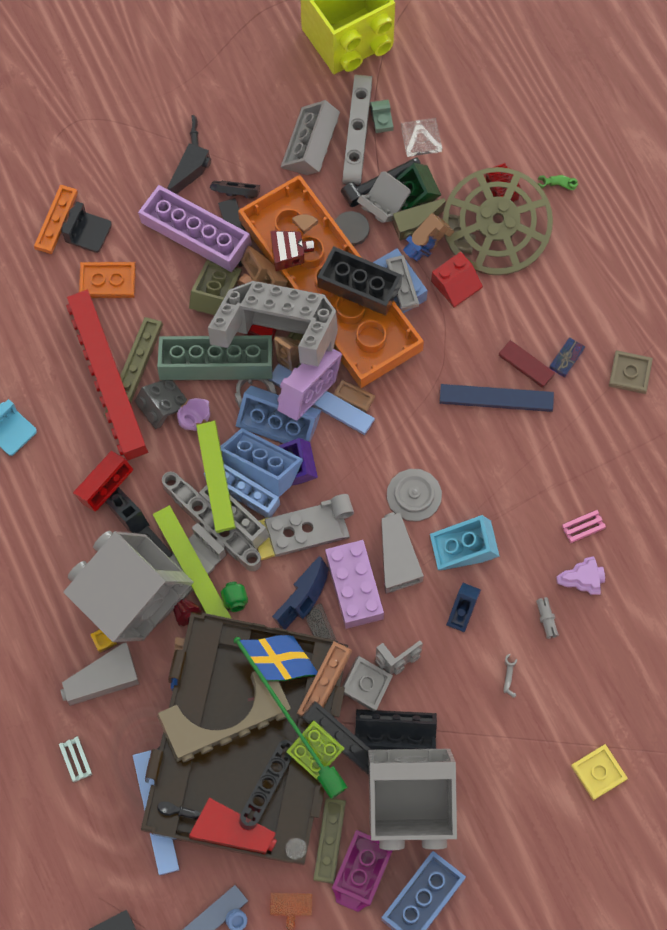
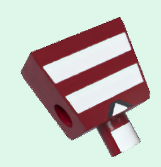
M270 231L276 271L305 263L304 253L315 252L313 240L302 242L301 232Z

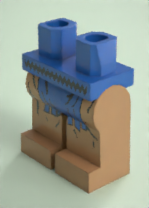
M431 213L413 235H409L406 239L409 244L403 251L416 261L423 255L429 257L432 254L430 251L437 247L438 241L444 235L450 237L455 231L443 219Z

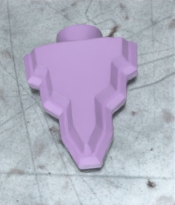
M593 556L585 558L582 563L576 564L572 570H565L556 579L557 584L567 588L576 587L579 591H588L590 595H600V583H605V572L603 567L597 566Z

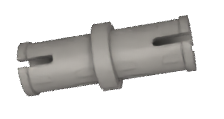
M547 597L544 600L540 598L536 600L541 615L539 618L540 622L543 623L546 638L551 639V636L555 638L559 636L554 621L555 614H552L549 599Z

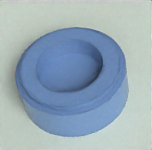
M233 909L226 915V925L230 930H243L247 925V916L242 910Z

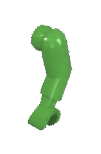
M543 175L538 177V180L544 182V185L538 183L541 189L548 184L550 186L560 185L569 190H574L578 186L577 179L564 175L551 176L549 178Z

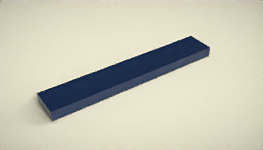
M441 384L439 404L553 412L554 392Z

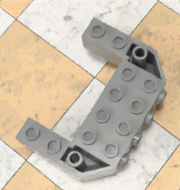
M257 281L230 289L208 326L210 344L225 348L229 347L237 332L247 334L252 324L304 334L298 345L300 363L317 367L326 350H333L338 331L336 310L324 294Z

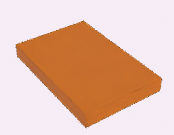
M80 262L79 292L88 289L91 298H135L136 263Z

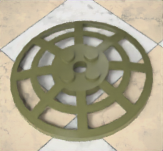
M486 168L468 175L452 190L444 208L443 220L448 225L451 205L461 208L459 218L461 230L453 233L450 237L445 235L446 242L454 255L461 252L454 241L464 237L469 245L479 252L476 262L468 260L472 263L475 271L488 275H508L528 267L543 253L552 233V209L546 194L529 176L509 168ZM504 172L513 174L510 183L499 181L487 183L483 174ZM477 178L480 186L474 189L466 197L465 201L454 198L463 185L471 179ZM520 178L529 182L538 191L542 199L532 202L531 198L521 188L517 187ZM504 187L507 188L504 197H493L490 188ZM483 191L486 201L480 206L470 203L478 193ZM514 191L522 196L527 204L517 207L511 201ZM543 206L546 207L548 219L545 235L535 231L537 223L535 209ZM466 210L477 213L476 223L466 227L465 223ZM531 212L530 228L520 223L521 213ZM501 215L503 222L495 223L493 217ZM479 230L485 237L482 246L472 239L471 233ZM517 231L526 234L523 241L514 247L511 237ZM531 238L542 242L532 256L521 263L519 262L516 252L524 248ZM492 241H504L507 250L495 251L489 250ZM486 255L493 257L509 256L513 266L490 268L482 266Z

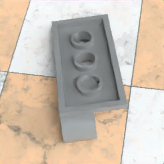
M341 494L333 497L331 500L321 502V505L265 519L264 522L270 536L275 557L350 538L344 519L352 516L354 510L349 495ZM308 524L313 530L309 533L304 532L302 526ZM286 529H291L294 535L286 537L283 532Z

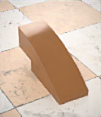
M247 246L241 262L252 280L286 287L288 281L280 271H276L275 266L251 246Z

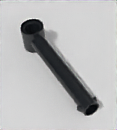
M415 157L387 171V173L396 179L413 163L421 164L418 157ZM379 176L359 186H356L355 183H349L341 189V193L350 207L359 205L357 200L360 195L369 193Z

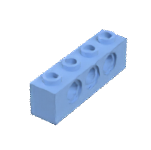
M224 464L229 494L262 516L271 518L280 505L279 497Z

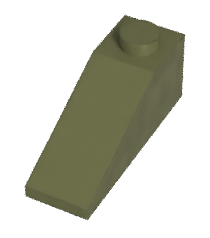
M445 198L393 213L392 222L399 240H406L409 235L412 236L431 213L439 216L444 211Z

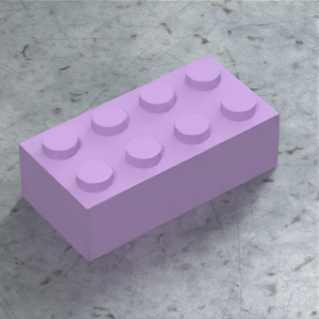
M335 349L332 351L326 350L318 367L301 363L298 368H294L288 378H284L280 384L282 389L277 400L279 402L277 411L297 421L336 382L342 353Z
M360 540L325 549V556L345 629L383 620L384 611L364 541Z

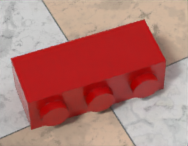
M110 451L76 488L73 494L83 505L96 512L134 469L125 458Z

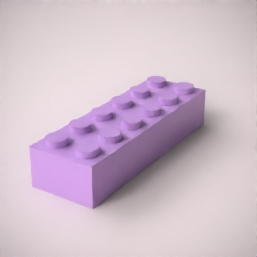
M160 185L157 186L138 212L142 224L230 272L235 269L242 259L247 246L252 245L248 232Z

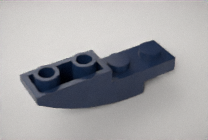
M319 556L293 584L297 590L272 616L281 629L286 630L297 616L304 619L318 600L329 571L322 557Z

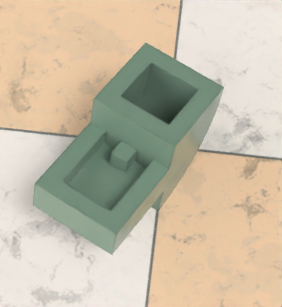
M389 100L370 102L375 132L393 131L394 127Z

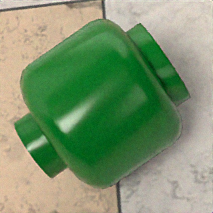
M235 581L229 582L221 590L223 605L231 612L242 611L248 603L245 586Z

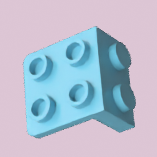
M8 399L0 404V448L9 456H13L37 433V430L16 410L14 403Z

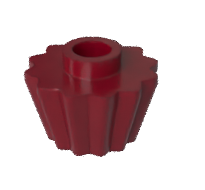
M186 599L178 602L173 609L178 625H188L191 612L200 613V607Z

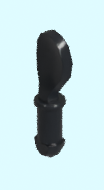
M191 115V144L199 146L198 131H196L198 120L195 115Z
M160 802L157 806V810L166 816L177 813L178 816L192 818L193 820H197L200 816L198 810L183 808V806L177 807L170 802Z

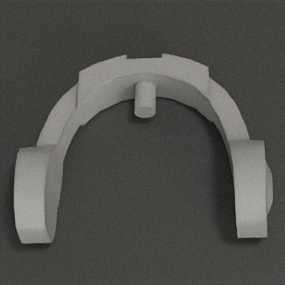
M267 379L238 380L236 393L234 394L238 407L240 408L242 403L240 388L244 383L248 381L249 384H252L251 380L262 381L269 392L276 394L272 381L269 382Z

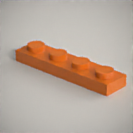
M64 185L59 186L34 244L35 250L49 254L53 253L60 237L62 226L66 222L69 211L77 197V189Z

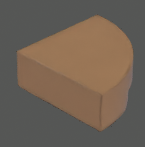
M302 214L292 218V222L303 234L318 224V220L311 215Z

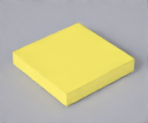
M606 744L571 765L593 801L628 779Z

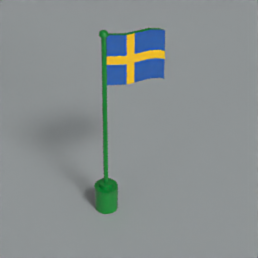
M278 635L259 640L234 638V644L237 643L321 770L318 771L319 776L317 779L330 799L344 792L348 786L334 766L330 768L328 765L323 766L268 684L269 681H287L304 676L317 675V670L294 636Z

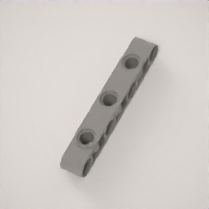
M354 76L343 184L355 183V185H361L372 76Z
M170 471L163 475L162 483L164 490L196 523L201 526L205 525L212 532L211 536L215 540L219 538L225 545L224 549L235 560L239 561L249 571H256L261 567L260 553L237 529L228 530L230 534L227 537L220 536L222 532L217 533L215 531L211 505L193 487L175 472ZM170 480L176 481L172 486L167 485V482ZM198 505L203 507L200 511L193 510ZM250 557L257 558L255 563L247 562Z

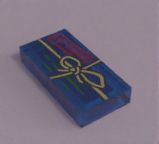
M569 337L549 368L566 377L585 350V346Z

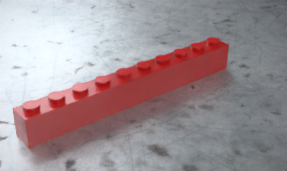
M87 289L68 296L69 304L66 307L69 315L74 316V319L71 321L75 331L79 330L80 332L77 337L80 345L85 346V350L82 351L86 361L90 360L91 365L88 368L91 376H96L97 380L94 381L97 392L101 391L102 396L99 398L103 408L107 407L108 412L105 415L108 423H113L114 428L111 431L114 439L119 440L120 444L117 445L120 456L124 455L126 460L129 461L145 455L149 452L89 291Z

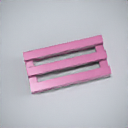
M595 510L563 524L562 528L569 542L573 543L605 529L606 526L602 522L598 510ZM595 517L594 520H591V521H589V522H587V523H584V524H582V525H580V526H577V527H575V528H573V529L568 530V528H570V527H572V526H575V525H577V524H579V523H582V522H584V521H586V520H589V519ZM596 523H598L599 525L573 537L571 536V534L578 532L582 529H585L589 526H592Z

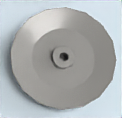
M408 469L399 472L392 478L387 488V501L390 509L395 514L400 513L402 519L407 521L427 519L438 510L441 504L442 490L438 481L430 473L421 469Z

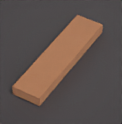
M333 642L297 712L298 715L302 716L314 701L324 708L352 653L350 648Z

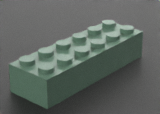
M272 335L234 336L228 348L211 345L209 336H159L157 363L159 380L272 379Z

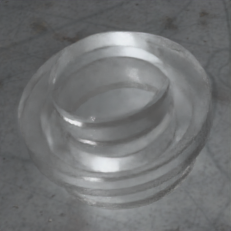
M293 838L287 842L286 853L291 859H301L305 855L307 848L302 839Z

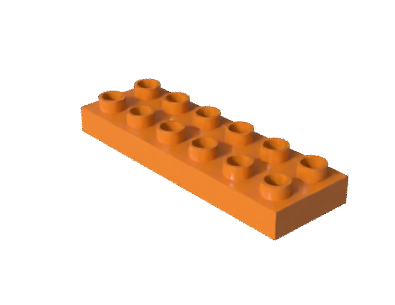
M300 174L238 210L239 221L264 256L274 266L270 231L301 232L302 242L313 240L315 252L304 253L305 263L280 270V272L288 281L286 285L288 288L324 294L334 307L338 331L333 349L342 353V364L360 388H363L423 351V339L394 301L385 316L318 287L317 277L333 246L358 257L361 256ZM302 214L311 215L318 220V224L303 234L292 222L293 217Z

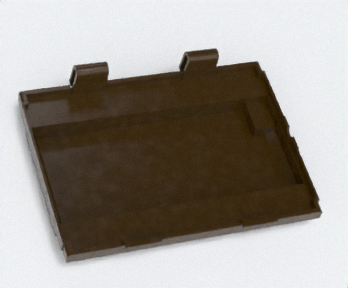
M191 612L183 650H175L169 672V683L173 682V678L178 680V684L174 685L169 708L177 705L190 722L204 729L225 730L231 728L246 718L254 701H248V698L254 697L251 674L255 670L237 643L234 644V638L259 640L278 635L294 636L317 672L333 642L338 643V641L276 627L270 628L257 623ZM339 643V644H341V645H343V646H345V647L348 648V645H347V644ZM343 671L324 706V709L333 717L340 716L345 687L340 686ZM304 676L287 681H279L291 707L289 715L301 733L310 724L298 715L297 712L316 676ZM287 718L280 721L274 719L269 721V725L262 729L257 727L251 729V733L240 738L237 735L231 738L232 741L226 745L221 746L219 743L212 746L213 750L205 754L199 752L194 754V758L187 762L182 760L177 762L163 731L159 750H151L146 770L145 782L149 783V780L153 779L154 785L150 787L141 831L152 833V835L269 860L304 865L313 819L320 816L325 790L320 786L318 779L313 777L292 758L258 824L276 833L274 839L277 842L272 852L268 850L266 855L190 839L189 834L197 820L178 816L177 813L170 816L163 815L157 810L160 802H170L177 807L183 806V808L198 810L201 814L208 799L211 798L241 814L278 744L283 740L294 743L299 736ZM285 747L280 758L284 759L289 748ZM279 763L271 765L272 770L275 772L282 770V766ZM270 780L262 782L263 787L266 789L273 787V783ZM261 797L253 798V803L256 806L264 804ZM251 810L247 818L252 820L255 812Z

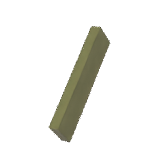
M325 799L313 881L334 884L346 805L345 800Z

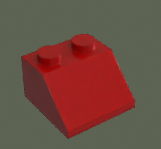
M459 252L432 271L431 282L453 308L483 288L472 263L462 252Z

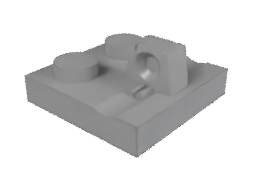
M358 656L342 686L345 687L344 695L368 709L376 711L393 675Z

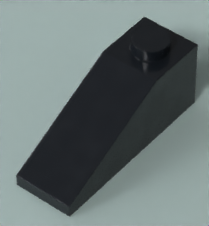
M189 143L167 187L168 190L178 194L200 177L211 164L209 150Z
M119 487L105 501L130 533L138 534L146 526H150L142 511Z

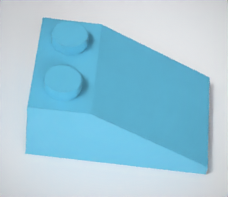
M483 515L430 534L439 571L483 563L500 557L491 520Z

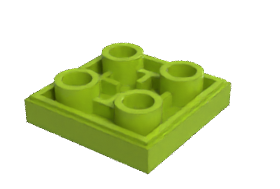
M313 721L302 733L324 767L330 766L345 749L316 721ZM299 737L286 752L317 779L319 776L318 771L321 769Z

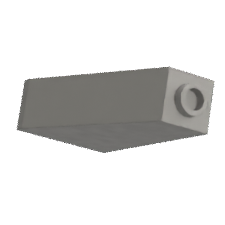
M389 513L385 515L381 521L384 585L387 594L423 582L424 575L401 514Z
M127 642L122 643L62 682L64 689L60 691L63 701L67 700L71 706L138 685L139 681Z

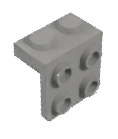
M384 171L380 173L369 194L360 195L357 202L362 205L361 208L363 210L373 213L378 221L382 223L393 221V213L400 211L411 191Z
M196 523L192 527L194 534L188 539L196 550L213 566H216L226 556L225 545L219 538L215 540L211 536L212 532L205 525L201 526Z
M418 641L396 658L382 643L376 647L375 663L379 668L384 669L391 675H397L405 669L404 665L409 662L414 663L421 657L420 653L422 652L423 643Z

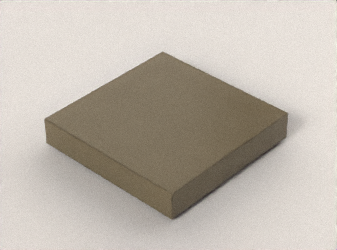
M616 350L609 387L646 394L653 358Z

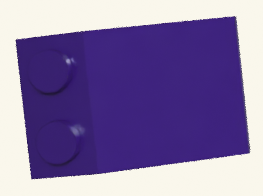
M297 438L278 446L303 459L291 486L318 478L309 441Z

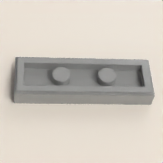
M404 255L386 259L388 269L402 274V285L396 295L400 310L404 311L419 307V301Z

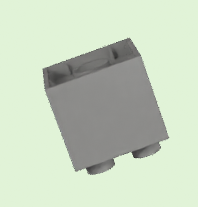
M107 531L95 542L93 548L97 553L88 563L86 561L78 563L70 571L68 579L71 583L63 593L112 642L144 641L194 582L145 534L116 531L112 533Z
M451 749L368 750L371 841L379 840V847L383 850L404 849L405 840H422V848L425 849L447 848V839H457L456 761Z

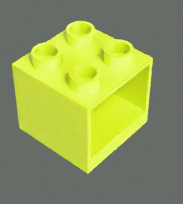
M301 0L302 30L333 74L342 70L351 72L361 65L363 59L373 54L382 56L392 48L394 44L395 22L394 0Z

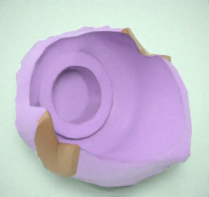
M193 398L181 405L177 412L180 427L185 430L197 431L196 425L207 423L210 418L209 401Z

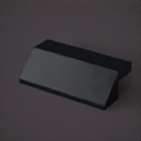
M356 709L355 736L371 750L436 749L437 713Z

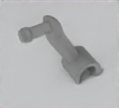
M508 654L504 662L507 666L503 692L515 698L516 694L510 691L509 688L512 682L513 667L516 665L517 659L514 663H509L507 659L511 654Z

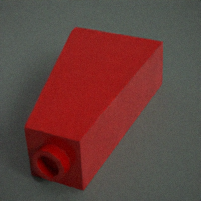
M211 798L208 799L189 834V838L193 840L266 855L268 850L272 852L277 842L274 839L276 833L260 824H257L251 830L242 828L239 824L241 814ZM246 817V822H247V823H249L250 821H252L251 819H249V818Z

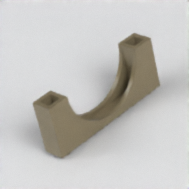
M255 671L251 674L254 686L252 709L244 720L225 730L201 728L190 722L177 705L158 713L157 718L177 762L180 760L187 762L193 759L196 753L201 752L205 754L213 750L212 746L219 743L221 746L226 745L232 741L231 738L237 735L240 738L250 734V730L253 728L262 729L269 725V721L274 719L280 721L286 718ZM269 681L268 684L289 713L291 707L279 681Z

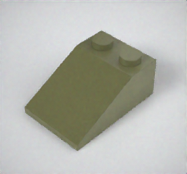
M206 260L191 290L189 309L215 316L227 292L237 286L242 269L235 267L230 272L214 262Z

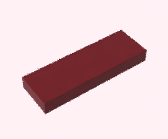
M511 340L499 352L498 356L542 388L555 375L553 370Z

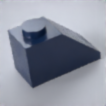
M462 583L446 624L447 626L462 632L466 631L481 589Z

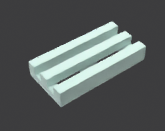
M78 736L59 744L73 783L93 775ZM73 744L77 745L87 771L86 773L82 772ZM66 747H69L79 774L78 776H75L65 749Z

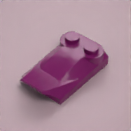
M356 830L332 886L336 903L356 912L370 906L393 850L380 849L379 840L371 841L370 835Z

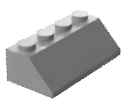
M326 100L302 107L281 168L305 175L319 172L322 168V162L327 153L329 142L332 139L335 125L338 122L340 111Z

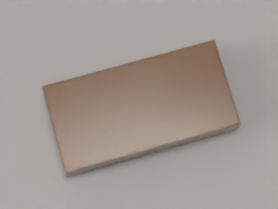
M341 380L333 394L365 413L368 412L375 399V395L344 380Z

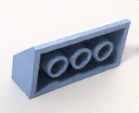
M252 385L244 392L236 427L283 444L297 438L311 442L321 410L310 407L296 421L277 411L279 395Z
M243 428L221 445L225 465L278 497L291 487L303 462L302 458Z

